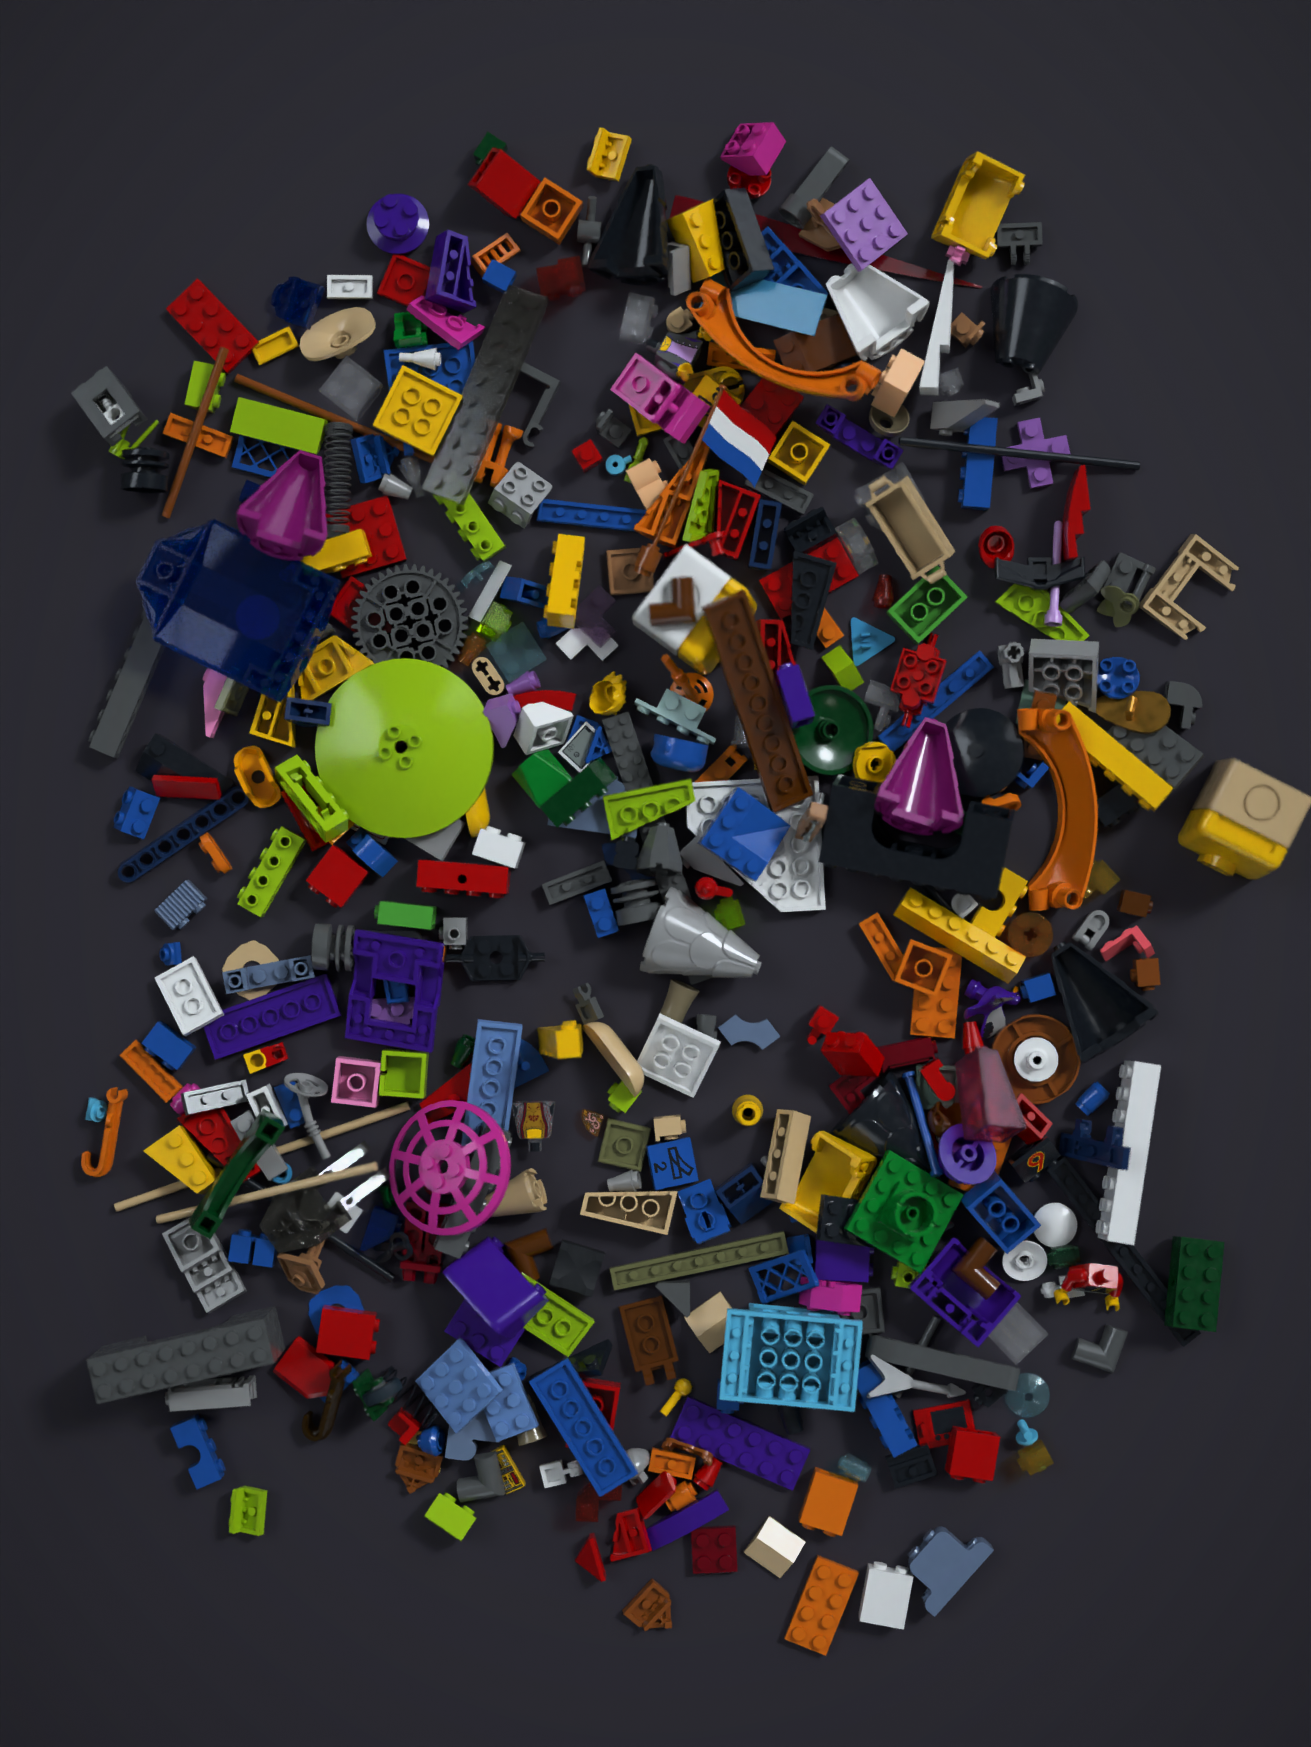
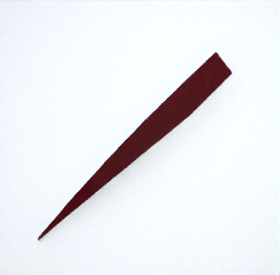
M675 195L670 218L704 203V201ZM755 214L760 230L763 231L768 226L791 252L846 264L852 263L842 248L827 252L800 238L799 233L802 229ZM885 255L879 256L870 264L880 271L943 282L945 276L944 274ZM954 278V284L982 288L980 285Z

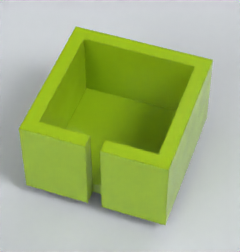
M396 1049L382 1050L381 1071L387 1070V1073L380 1075L379 1095L424 1099L427 1089L429 1052Z

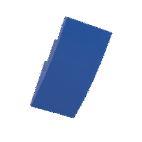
M768 226L761 231L774 266V270L763 280L811 290L825 295L829 294Z

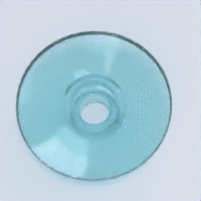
M1033 1373L1019 1374L1016 1391L1008 1390L1005 1399L1013 1413L1028 1418L1037 1416L1045 1410L1049 1403L1050 1392L1046 1382L1040 1376ZM1031 1393L1032 1399L1025 1400V1394Z

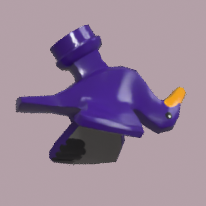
M972 979L964 995L971 1000L975 999L979 1002L977 1005L966 1009L964 1018L967 1019L976 1014H984L985 1017L980 1035L982 1040L992 1037L1005 1026V1015L1002 1005H1017L1021 1001L1018 987L1015 986L1013 992H1009L1000 986H993L988 989L984 988L980 981Z

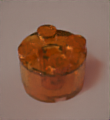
M1022 912L1008 922L1005 937L1009 947L1013 948L1018 954L1025 957H1036L1042 955L1050 947L1053 940V930L1050 922L1044 916L1034 912ZM1031 928L1034 936L1033 938L1030 937L1027 941V936L1024 935V932L1029 931Z

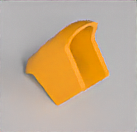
M247 746L239 750L234 757V772L245 795L259 808L273 806L280 800L281 790L262 750L257 746ZM258 770L262 771L265 775L264 781L260 784L252 780V774Z

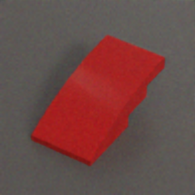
M1081 465L1074 471L1067 493L1063 514V562L1074 560L1078 557L1076 538L1084 534L1082 515L1091 510L1085 465Z

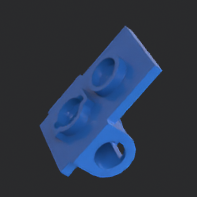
M711 1179L677 1192L687 1217L685 1221L694 1242L696 1241L697 1245L730 1232L731 1224L723 1204L719 1203Z

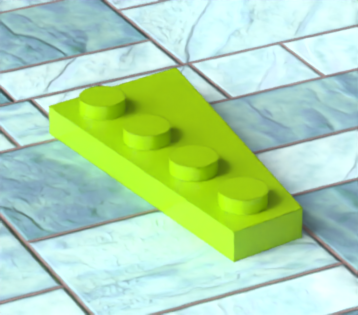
M1013 584L994 602L1053 640L1084 641L1090 636L1060 606L1058 610L1061 611L1060 614L1063 616L1062 625L1058 627L1044 625V615L1047 614V610L1050 607V594L1048 591H1034L1030 587Z
M692 779L603 795L611 839L614 840L627 832H631L640 826L695 802Z

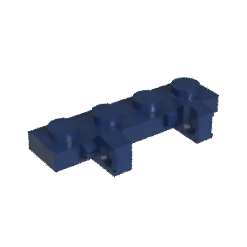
M1076 1119L1075 1129L1072 1134L1061 1133L1060 1155L1120 1170H1128L1131 1148L1122 1146L1123 1128L1107 1126L1106 1139L1100 1141L1091 1139V1135H1089L1092 1132V1121Z

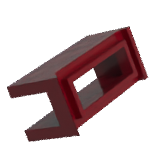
M930 1036L877 1047L885 1057L881 1067L883 1073L888 1066L891 1069L929 1061V1057L935 1060L934 1054L938 1053L936 1041H932Z

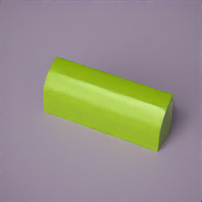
M238 397L230 432L318 454L325 436L324 428L328 421L319 417Z

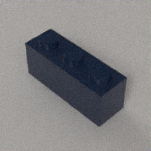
M759 500L748 569L771 571L782 505L780 502Z

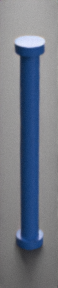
M915 1071L903 1073L902 1078L906 1080L932 1170L930 1175L931 1177L941 1176L944 1174V1171L940 1169L914 1079L916 1076Z

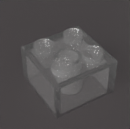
M346 355L319 389V392L357 422L380 394L384 386Z

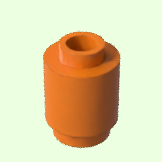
M683 1481L676 1486L675 1493L665 1503L671 1512L674 1510L679 1511L696 1501L695 1495L698 1494L692 1482L688 1484L686 1481Z

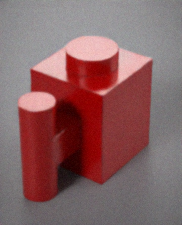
M818 1005L808 1021V1025L813 1027L806 1037L808 1043L813 1045L821 1033L826 1035L827 1032H831L839 1017L823 1006Z

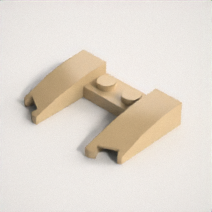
M1190 534L1178 550L1179 554L1155 587L1150 588L1139 605L1140 609L1184 640L1188 639L1186 633L1197 628L1199 632H1202L1206 628L1173 602L1195 571L1199 568L1225 588L1233 591L1235 584L1229 583L1232 570H1239V567L1197 534Z

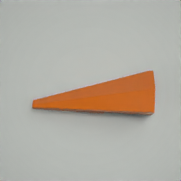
M702 442L660 536L659 544L674 549L677 548L692 504L700 471L704 470L710 448L704 442ZM688 461L661 492L654 504L649 507L642 519L634 526V531L654 541Z

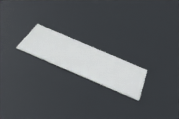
M499 560L468 617L481 622L512 567L511 565Z

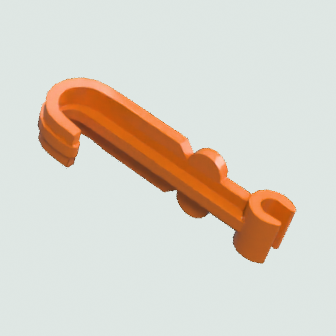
M114 1087L107 1091L106 1097L109 1103L97 1168H94L91 1164V1152L85 1151L82 1153L81 1166L83 1171L89 1176H104L112 1168L123 1101L128 1097L127 1089L118 1091V1087Z

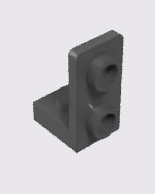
M610 409L606 413L602 411L595 421L597 423V433L618 449L632 432V429L614 417L613 411Z

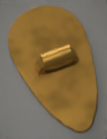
M1135 691L1132 695L1123 699H1112L1105 695L1097 698L1096 714L1104 720L1130 731L1154 733L1161 730L1168 723L1171 716V708L1168 700L1161 694L1149 691Z

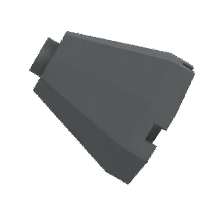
M656 823V826L650 828L637 859V873L656 877V874H662V877L665 878L682 876V860L674 828L669 827L668 823Z

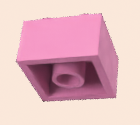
M338 1056L335 1064L331 1103L376 1108L379 1104L381 1061Z

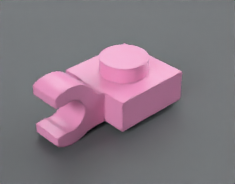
M950 245L945 256L954 262L955 265L961 266V263L966 265L970 253L965 252L966 248L957 245V247Z

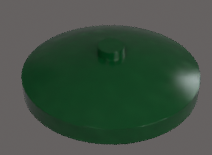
M836 685L815 687L807 691L815 714L812 724L792 729L805 768L823 775L842 774L853 769V758L856 748L863 746L865 743L872 742V717L867 705L853 691Z

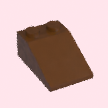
M839 314L819 321L815 336L793 331L773 340L783 365L795 370L822 372L857 355Z

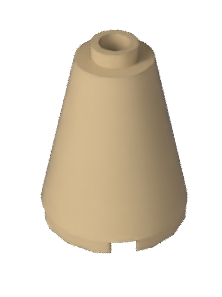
M527 1169L509 1180L505 1196L491 1217L536 1213L547 1209V1207L543 1206V1204L547 1203L546 1192L541 1179L536 1180L534 1175L537 1172L534 1169ZM495 1190L485 1197V1200H487L486 1206L491 1200Z

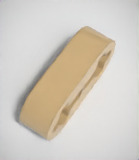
M476 658L472 663L473 673L490 695H500L505 688L503 679L487 658ZM481 661L483 664L487 662L486 670L489 673L487 676L482 671L477 672L478 662ZM489 677H492L495 682L500 681L501 684L498 685V691L494 689L489 690L491 686L488 680Z

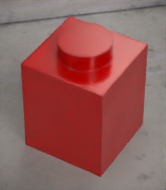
M591 439L572 450L573 456L584 473L603 462L602 456Z

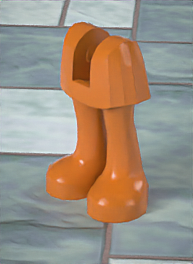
M483 418L482 427L486 431V440L480 459L474 460V482L482 483L486 469L490 468L494 470L490 486L495 488L508 473L505 464L514 441L521 439L523 430L507 425L504 426L496 460L492 462L491 458L503 425Z

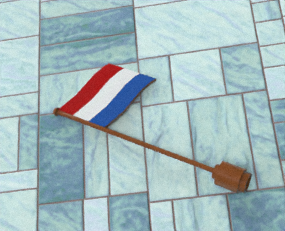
M724 384L718 386L720 388L653 543H648L647 546L642 545L634 562L636 566L633 571L650 578L651 574L655 573L662 553L659 552L660 548L656 545L702 440L720 459L742 473L754 488L775 443L776 436L763 422L740 407L725 391L727 387Z

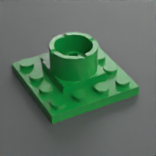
M887 1150L844 1229L921 1274L960 1203L963 1194L937 1178L931 1177L929 1173L894 1152Z

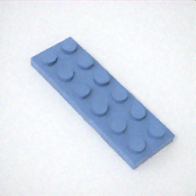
M478 1019L467 1102L488 1112L501 1128L508 1130L523 1026L517 1023ZM465 1110L464 1124L469 1126L478 1135L484 1121L471 1111ZM462 1132L461 1145L464 1147L472 1142V1140L466 1133Z

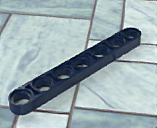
M235 786L221 795L220 800H213L124 860L118 867L119 878L124 882L136 880L244 807L249 800L246 795L242 802H235L232 799V795L235 792L241 791L244 793L242 787ZM217 804H224L227 810L224 814L218 815L214 812V807ZM200 816H204L208 819V824L205 827H199L196 825L195 820ZM180 829H187L190 835L187 839L182 840L177 837V832ZM162 841H167L171 844V849L167 852H162L159 850L158 845ZM143 854H150L153 860L150 864H143L140 861V857ZM125 866H130L135 872L132 876L126 877L122 874L121 870Z

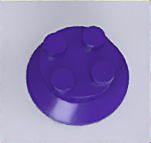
M388 194L379 199L372 206L367 217V231L370 239L379 249L390 254H405L415 250L423 243L429 230V218L424 206L417 199L405 194Z
M956 1124L943 1133L939 1142L937 1159L940 1168L943 1169L944 1174L958 1184L975 1185L986 1181L992 1175L996 1167L997 1157L995 1147L985 1132L970 1124Z

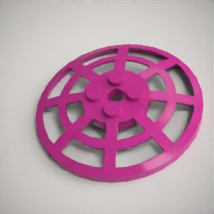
M455 1100L440 1101L428 1105L418 1111L404 1125L395 1140L391 1152L389 1181L397 1206L412 1224L431 1234L443 1236L460 1235L479 1227L492 1216L505 1196L511 1171L508 1143L496 1120L488 1112L476 1105ZM440 1107H457L452 1120H439L428 1124L425 1113ZM465 1110L471 1111L480 1117L491 1131L479 1137L469 1126L461 1123ZM418 1120L421 1130L411 1140L406 1152L399 1151L407 1131ZM448 1126L446 1138L435 1141L431 1130ZM460 1129L466 1133L472 1142L464 1147L455 1142L457 1130ZM424 1137L427 1147L422 1155L412 1154L418 1141ZM494 1139L497 1142L500 1154L499 1176L486 1173L487 1157L483 1145ZM477 1150L479 1157V1171L470 1169L469 1154ZM396 1159L404 1161L403 1177L406 1189L400 1195L395 1179ZM447 1161L448 1170L443 1173L441 1171V1164ZM409 1163L419 1165L420 1177L412 1184L409 1176ZM468 1178L475 1179L476 1183L467 1197H464L460 1189ZM484 1182L497 1185L487 1206L481 1213L476 1215L469 1204L478 1196ZM423 1186L432 1191L430 1205L416 1194ZM441 1194H452L457 1204L440 1208ZM411 1197L418 1206L428 1211V1225L415 1219L407 1211L403 1203ZM462 1210L469 1222L457 1227L437 1228L438 1214H452Z

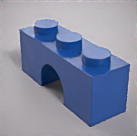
M195 1414L173 1424L170 1430L178 1448L192 1445L200 1452V1461L191 1464L188 1468L196 1489L222 1479L225 1465L221 1458H217L215 1453L217 1450L214 1440L212 1438L209 1439L206 1430L208 1428L204 1418H200L199 1414Z

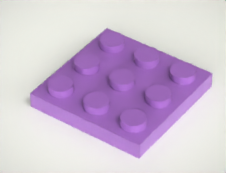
M871 178L865 180L820 215L858 272L866 268L908 234Z

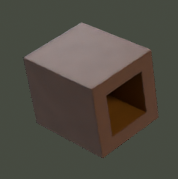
M1122 889L1117 911L1146 918L1147 914H1150L1152 911L1153 901H1150V895Z

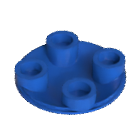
M1111 657L1101 661L1098 666L1097 688L1103 695L1112 699H1123L1132 695L1138 688L1140 675L1133 660Z

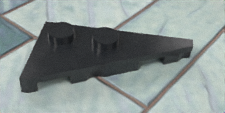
M606 1339L568 1358L580 1378L602 1376L613 1345L610 1339ZM555 1364L532 1374L530 1376V1380L536 1377L537 1375L541 1374L545 1370L549 1369L550 1367L554 1366Z

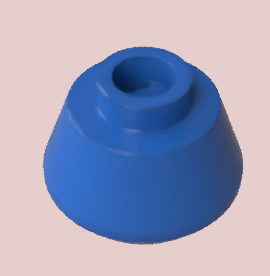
M437 1425L423 1430L418 1436L419 1448L432 1456L440 1455L445 1446L443 1430Z

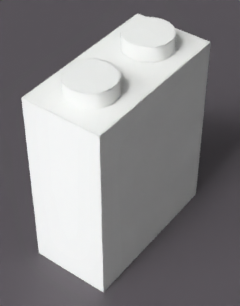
M882 1562L868 1563L858 1615L860 1622L904 1630L913 1582V1574L909 1571V1568L904 1566L891 1568Z

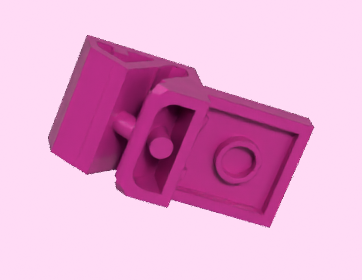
M638 353L633 355L610 389L648 420L657 423L665 432L684 444L710 408L708 404L680 383L671 379Z

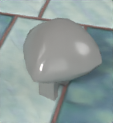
M630 1448L626 1452L638 1470V1474L629 1480L633 1486L639 1481L643 1484L648 1479L644 1469L650 1463V1453L642 1448Z

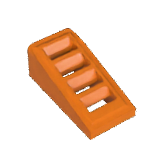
M506 233L474 254L471 258V264L479 275L483 277L488 267L481 260L489 266L491 260L487 256L488 254L494 260L504 265L517 255L521 249L511 236ZM502 243H505L511 251L507 252ZM496 248L500 251L503 257H500L497 254V252L495 251Z

